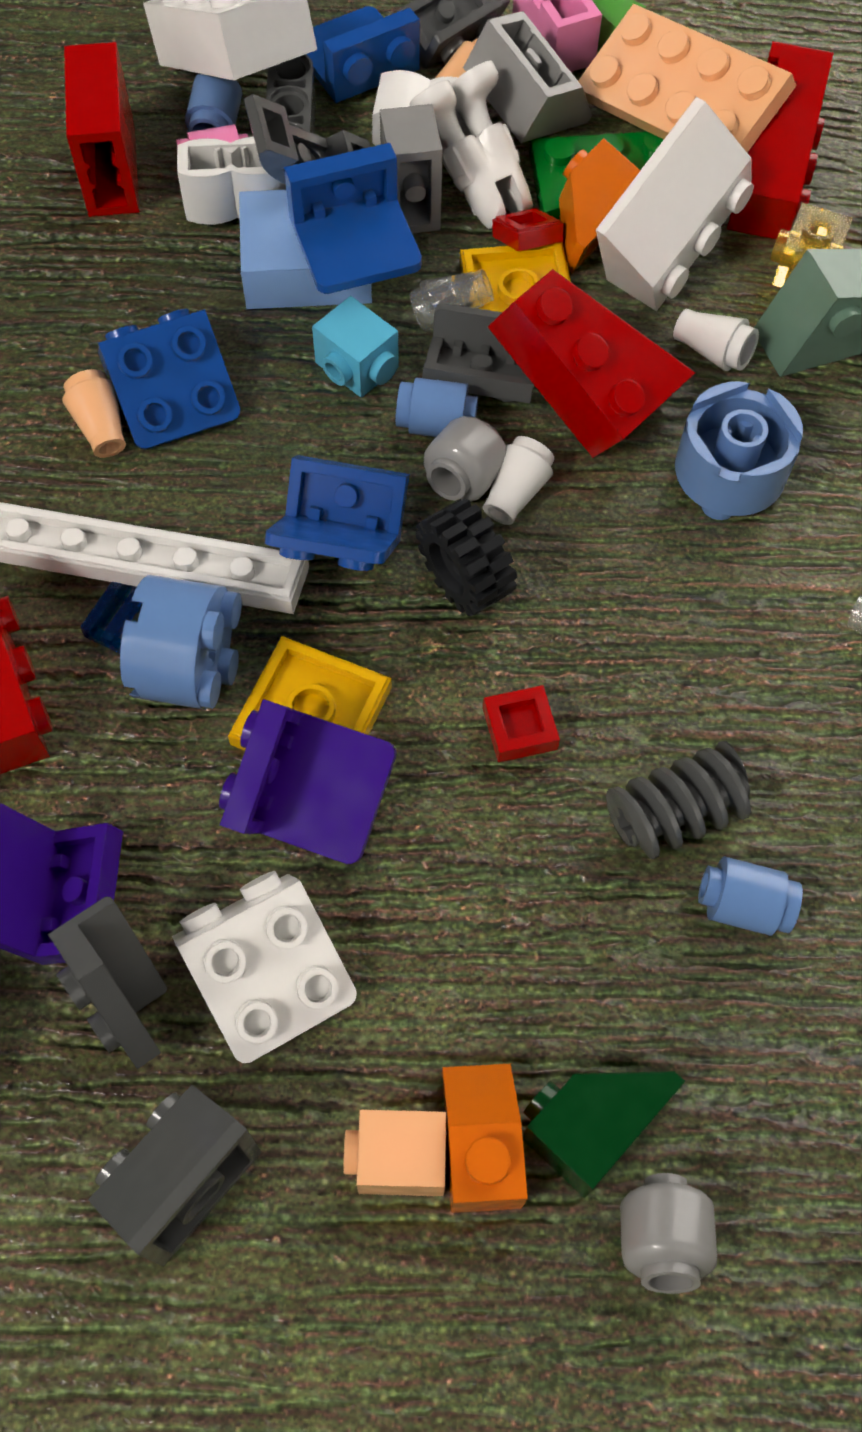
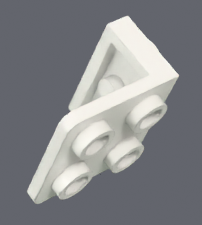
M276 871L266 873L240 888L244 898L219 910L216 903H211L192 912L180 921L184 930L172 936L234 1057L242 1063H250L351 1006L357 995L355 986L301 881L290 874L279 878Z

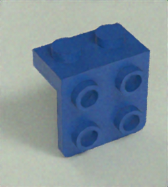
M367 6L313 27L317 50L306 55L312 60L314 76L335 103L379 86L381 73L393 70L411 72L420 70V19L411 8L383 18L376 8Z
M391 143L284 167L289 218L319 292L331 294L416 273L421 269L422 255L398 202L397 156Z
M189 309L176 310L157 319L159 324L138 330L136 325L121 327L105 335L106 340L98 343L99 357L105 373L111 378L134 443L140 449H150L232 422L240 414V406L205 309L191 314Z
M296 455L291 460L285 516L266 530L265 544L280 548L279 554L289 559L313 560L315 559V554L338 558V565L347 569L359 571L373 570L374 564H383L400 542L410 474Z

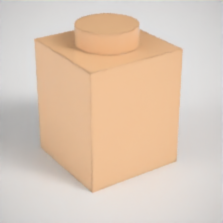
M360 1110L359 1130H346L344 1141V1174L357 1175L356 1186L358 1193L444 1196L446 1112Z

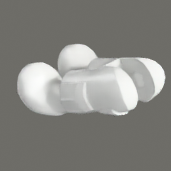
M491 60L469 69L452 84L449 80H443L431 85L417 94L409 103L410 106L432 104L440 139L447 148L443 152L442 161L455 186L460 192H464L472 213L478 217L487 229H492V219L506 214L505 207L511 213L533 208L530 190L519 164L521 162L519 152L515 148L506 124L500 122L492 124L488 113L486 99L498 81V71ZM455 110L462 117L471 135L465 137L455 115Z

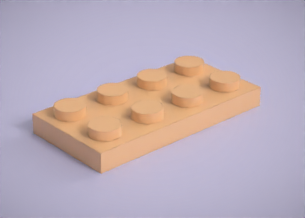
M636 4L631 6L578 80L583 87L588 103L663 140L693 100L698 97L710 106L746 152L750 150L796 87L791 72Z

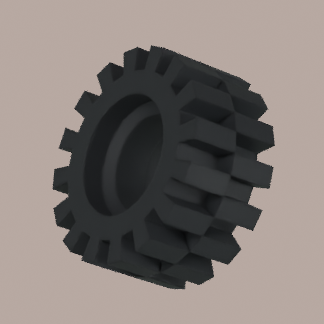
M464 498L463 500L459 499L419 522L416 526L418 528L416 538L421 542L418 545L420 554L428 560L424 562L428 571H433L436 576L434 582L438 588H444L445 597L450 603L455 601L457 610L461 613L466 612L467 616H473L511 594L517 587V583L514 581L517 578V573L509 565L514 561L511 553L504 551L502 547L505 544L501 534L496 536L492 530L494 523L488 516L483 519L482 509L476 504L471 506L470 500Z

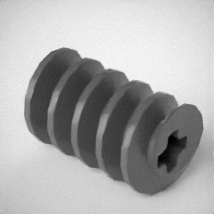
M727 741L718 742L715 749L705 748L697 751L692 759L685 757L675 760L670 769L666 767L656 768L651 771L648 780L642 776L633 778L627 783L626 790L616 786L609 788L606 794L610 819L623 842L629 847L639 845L650 859L658 858L660 855L657 837L661 835L672 849H678L683 844L680 829L682 826H685L694 839H701L706 834L703 817L706 816L716 829H724L729 823L726 807H729L731 812L741 820L749 818L751 814L750 786L747 773L739 755Z

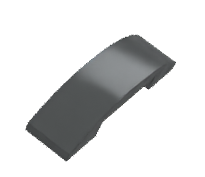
M255 94L244 98L260 163L269 175L286 184L284 167L371 147L369 140L344 130L328 138L318 136L290 125L285 106Z

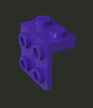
M263 699L259 711L253 710L244 724L240 744L241 747L246 749L238 773L232 772L222 788L219 807L224 810L220 826L243 834H263L345 864L358 862L363 856L396 759L397 752L394 745L388 741Z
M0 803V949L41 965L66 963L48 934L104 897H111L114 901L123 831L109 823L54 831Z

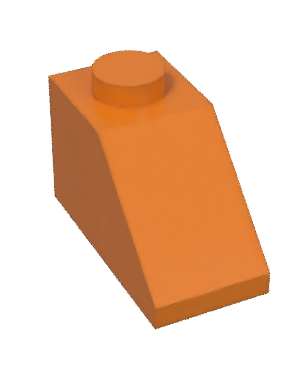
M605 138L589 153L584 149L580 150L563 172L567 181L559 198L560 219L564 223L563 247L568 270L571 273L599 246L596 234L597 227L640 172L632 162Z
M511 1063L442 1067L451 1213L522 1209L528 1196L522 1123Z

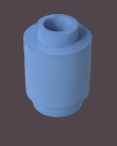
M200 73L196 75L185 115V124L188 132L232 124L236 125L242 98V89L237 80Z
M417 377L414 383L401 381L396 406V427L409 428V434L437 437L450 421L462 416L476 418L478 396L468 395L469 384Z
M723 856L717 867L707 866L699 888L698 902L707 906V917L711 921L772 936L776 931L788 934L793 930L801 909L803 889L800 882L789 880L788 874L784 871Z

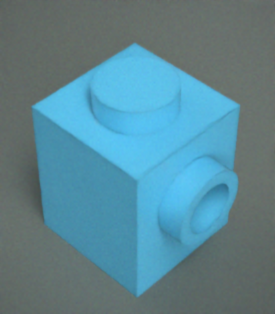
M349 296L312 326L315 363L323 368L326 375L339 386L345 385L360 398L365 396L375 386L387 383L399 367L398 330L352 296Z

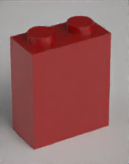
M117 42L64 46L66 137L88 216L139 213L135 125Z

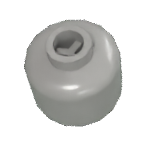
M462 416L450 421L430 443L424 453L423 463L430 486L436 493L447 500L457 501L465 498L471 502L480 499L493 484L503 464L507 450L505 442L493 426L478 418Z
M658 1173L648 1176L644 1180L643 1186L631 1190L621 1201V1251L626 1269L636 1277L641 1278L643 1287L654 1292L679 1294L690 1292L700 1287V1279L709 1275L717 1266L718 1261L714 1205L712 1200L701 1190L687 1185V1180L683 1176L673 1173Z

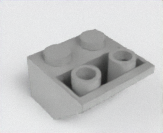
M521 11L487 20L463 69L468 71L485 61H493L498 71V81L493 90L488 94L487 100L519 142L524 143L588 123L592 114L583 87L525 12Z

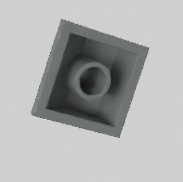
M193 1085L182 1096L176 1092L172 1093L158 1105L146 1124L151 1130L131 1152L124 1148L104 1165L95 1179V1183L99 1188L88 1199L126 1244L139 1256L163 1267L262 1153L248 1130Z

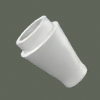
M685 309L675 324L673 337L675 340L688 345L722 370L729 371L731 368L741 371L748 365L755 352L759 331L751 327L749 320L745 318L700 313Z
M518 436L512 444L505 445L507 450L503 464L483 505L484 512L490 518L505 525L513 524L519 512L553 475L551 467L554 462L553 453L539 441L525 436Z

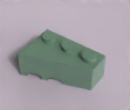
M807 249L754 328L759 331L758 340L779 377L862 354V249Z

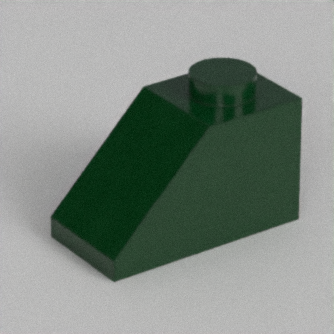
M675 1071L573 1074L561 1089L550 1081L523 1111L531 1120V1123L525 1129L523 1140L585 1198L684 1084L685 1080Z

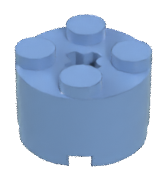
M733 381L718 384L707 389L699 395L693 404L685 423L674 466L680 486L695 503L702 507L703 512L708 517L714 520H726L731 516L751 515L771 506L782 494L799 454L803 437V424L797 410L780 393L768 388L765 395L757 391L748 390L750 383Z
M147 575L138 584L131 600L143 603L138 622L125 620L120 650V672L124 687L134 688L129 694L134 698L204 710L207 708L213 709L219 698L221 684L232 685L237 674L239 655L236 649H230L232 629L237 627L241 615V594L228 591L224 586Z

